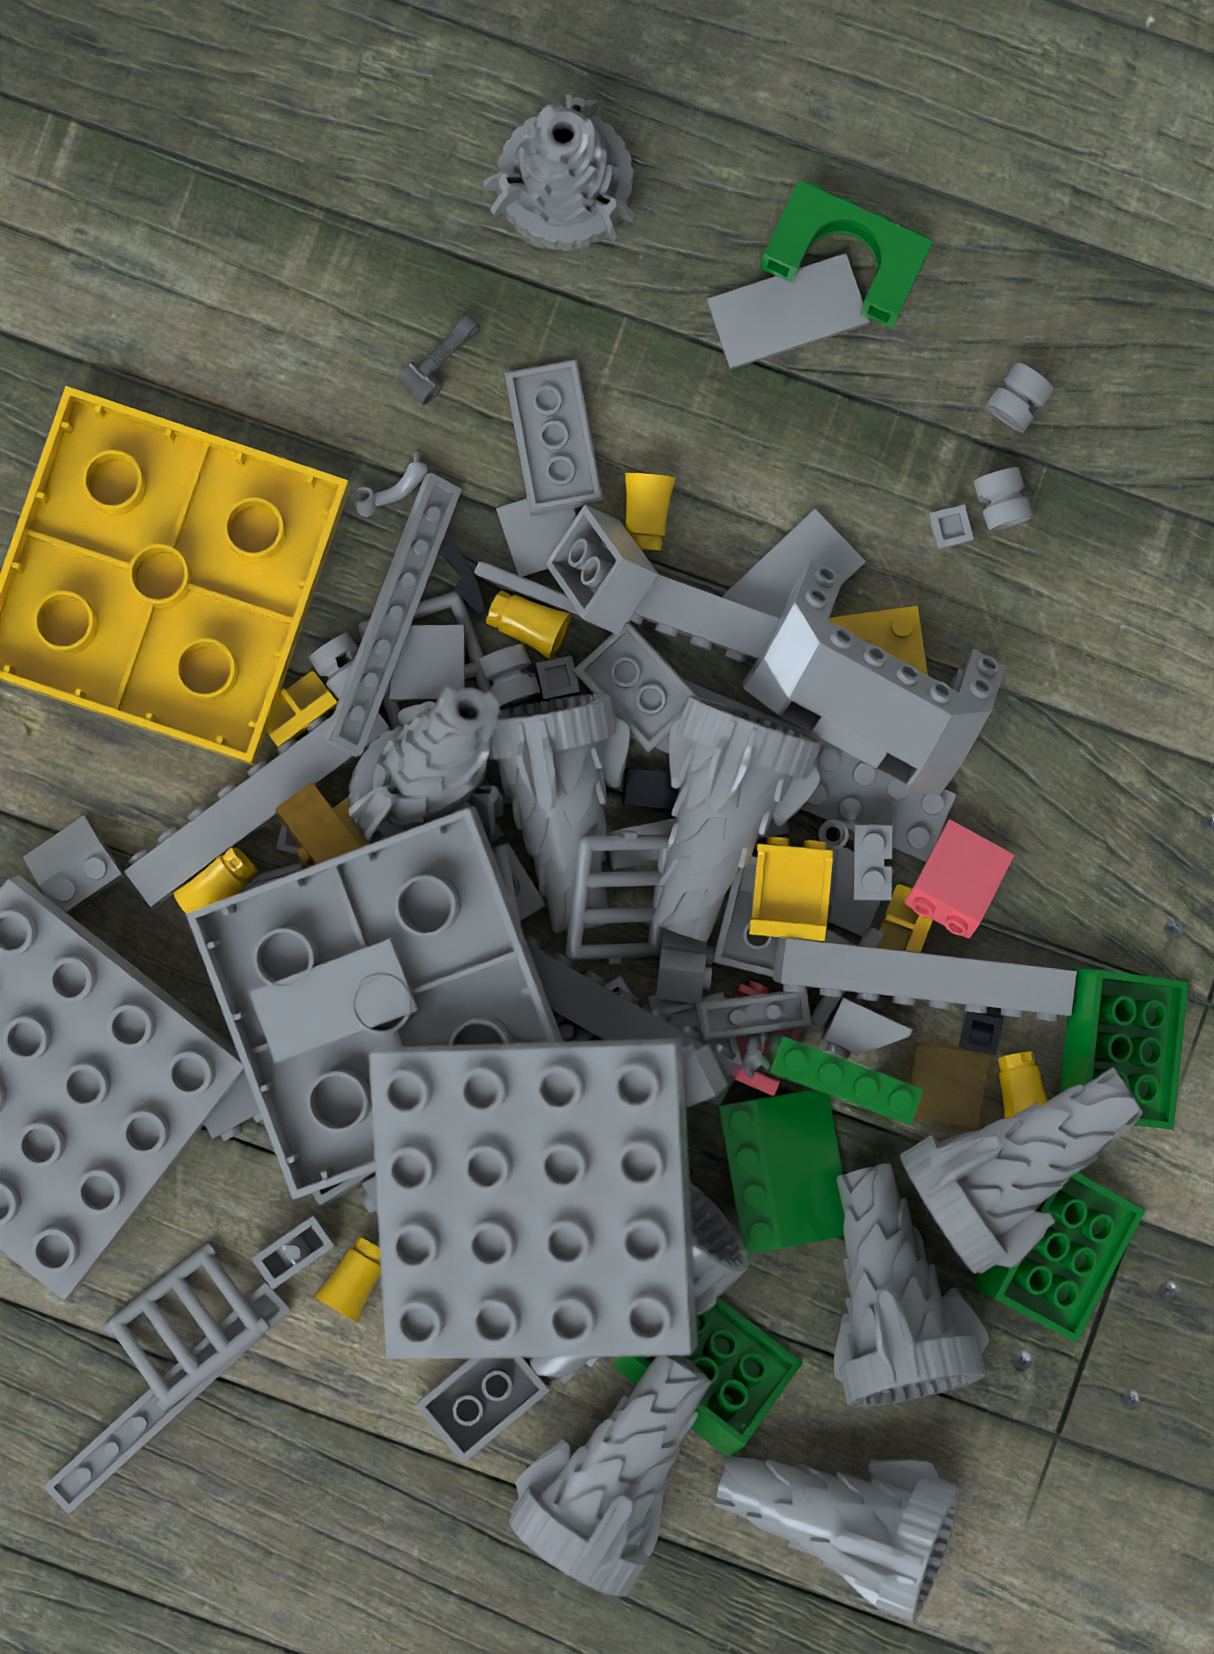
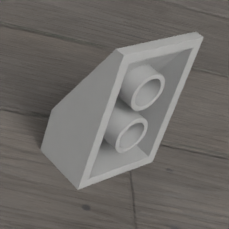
M752 854L747 866L740 869L734 886L731 885L713 962L773 977L778 937L749 934L757 866V855Z

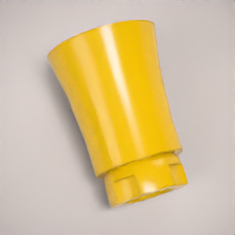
M625 473V529L641 550H662V537H665L667 515L676 480L675 477L644 473Z
M500 591L492 602L486 623L498 628L499 632L515 638L535 649L549 660H552L566 635L572 614L532 602L516 594L512 596L504 591Z
M232 847L224 855H219L192 880L176 889L173 894L180 907L187 914L239 894L249 885L248 881L258 873L257 868L241 850Z
M1033 1051L998 1058L1001 1071L998 1075L1002 1089L1004 1119L1013 1117L1036 1102L1039 1106L1048 1102L1039 1065H1035Z
M358 1236L352 1249L348 1248L339 1265L313 1297L352 1321L359 1323L364 1306L381 1275L380 1248Z

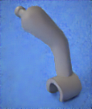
M418 451L413 453L414 462L407 466L406 473L395 486L374 494L370 488H358L355 492L357 500L355 506L358 514L363 517L371 516L376 512L377 507L406 497L428 473V466L421 462L422 454Z

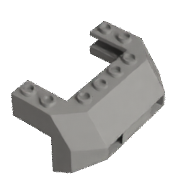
M811 559L790 592L774 635L743 680L744 690L781 717L900 782L919 790L940 795L961 767L993 709L1006 666L997 662L993 657L973 649L969 655L965 670L959 668L952 678L950 687L946 683L937 681L924 674L913 665L904 663L884 652L880 647L872 645L853 635L849 630L828 621L844 577L835 573L831 568L822 566Z

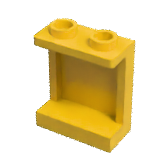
M767 836L766 843H758L753 909L749 934L816 941L826 940L834 850L826 849L827 842L804 840V847L789 846V838Z

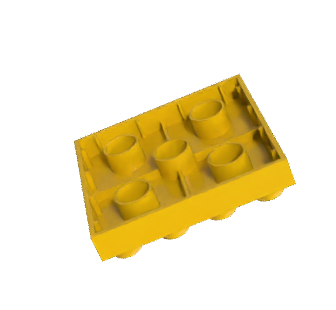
M65 386L0 572V681L255 766L280 695L279 691L282 689L351 488L349 481Z

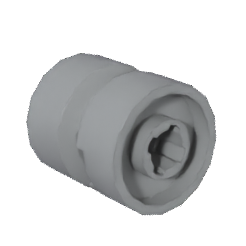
M1016 362L1004 379L1006 387H998L985 406L1007 426L1024 433L1036 416L1035 407L1042 408L1055 389L1035 370Z
M1019 467L996 471L973 481L979 502L986 503V508L982 513L988 531L1005 529L1034 517L1029 498L1021 495V490L1025 485Z
M349 632L343 633L327 642L309 657L318 674L328 677L326 686L337 702H339L359 649ZM340 661L342 662V664H344V666L341 668H339L337 665V663Z
M524 644L509 646L479 659L485 679L493 681L490 692L497 699L499 709L524 702L542 693L535 673L528 672L527 670L531 661Z

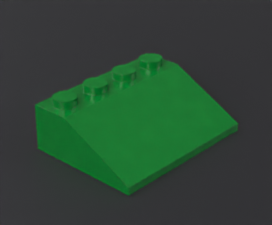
M1072 968V971H1077L1072 1015L1067 1016L1059 1094L1076 1085L1084 1086L1114 1067L1143 1112L1134 1126L1174 1130L1189 982L1098 969Z
M813 1089L717 1106L740 1238L747 1253L753 1254L844 1236L845 1216L836 1180L839 1175H843L829 1094Z
M1080 1173L1071 1176L1061 1189L1043 1201L1036 1209L1039 1212L1051 1213L1056 1222L1047 1228L1043 1237L1025 1258L1013 1268L995 1264L983 1273L979 1272L972 1285L973 1288L1076 1343L1146 1211Z
M717 1297L716 1304L711 1309L696 1316L697 1347L691 1355L681 1356L693 1362V1365L712 1381L695 1409L698 1417L691 1429L729 1458L730 1455L734 1456L745 1446L803 1362L724 1300ZM658 1355L619 1356L612 1367L637 1386L649 1365Z

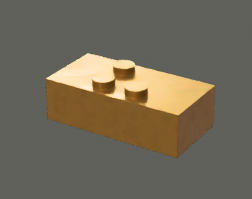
M313 782L275 808L276 817L300 847L296 850L298 853L297 857L306 869L361 848Z

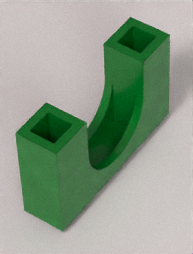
M799 180L763 253L759 268L793 283L806 253L817 240L832 234H845L855 237L870 249L875 258L877 268L876 277L859 314L893 329L933 241L927 239L922 232L916 229H906L893 223L886 215L880 213L873 214L860 208L851 199L838 198L827 193L818 184L805 183Z
M770 1034L762 1053L770 1063V1067L768 1070L763 1065L757 1068L760 1071L845 1100L860 1106L861 1109L909 1125L912 1124L924 1091L922 1088L784 1036Z

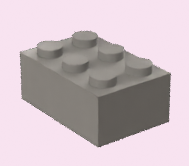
M587 505L583 506L545 564L583 620L617 635L625 623L630 621L635 608L645 593L650 591L654 580L658 576L657 571L620 520Z
M526 1357L469 1358L415 1404V1407L461 1463L464 1464L545 1396L551 1388L532 1369Z

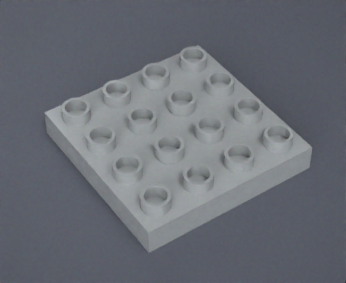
M475 806L186 914L293 1200L376 1170L369 1053L380 1047L563 1042ZM392 938L419 1010L410 1013L411 999L409 992L397 978L387 974L368 976L357 984L350 1000L352 1016L363 1031L275 1063L249 991L265 985L281 990L294 988L307 979L313 967ZM307 970L305 975L294 984L286 986L273 984V982ZM374 978H386L394 981L401 987L406 996V1014L371 1028L366 1027L361 1023L355 1012L354 1001L357 991L365 982Z
M18 875L8 878L0 888V1250L65 1301L77 1291L245 1071L237 1049L232 1043Z
M682 1039L380 1047L369 1053L386 1359L691 1355L698 1343Z

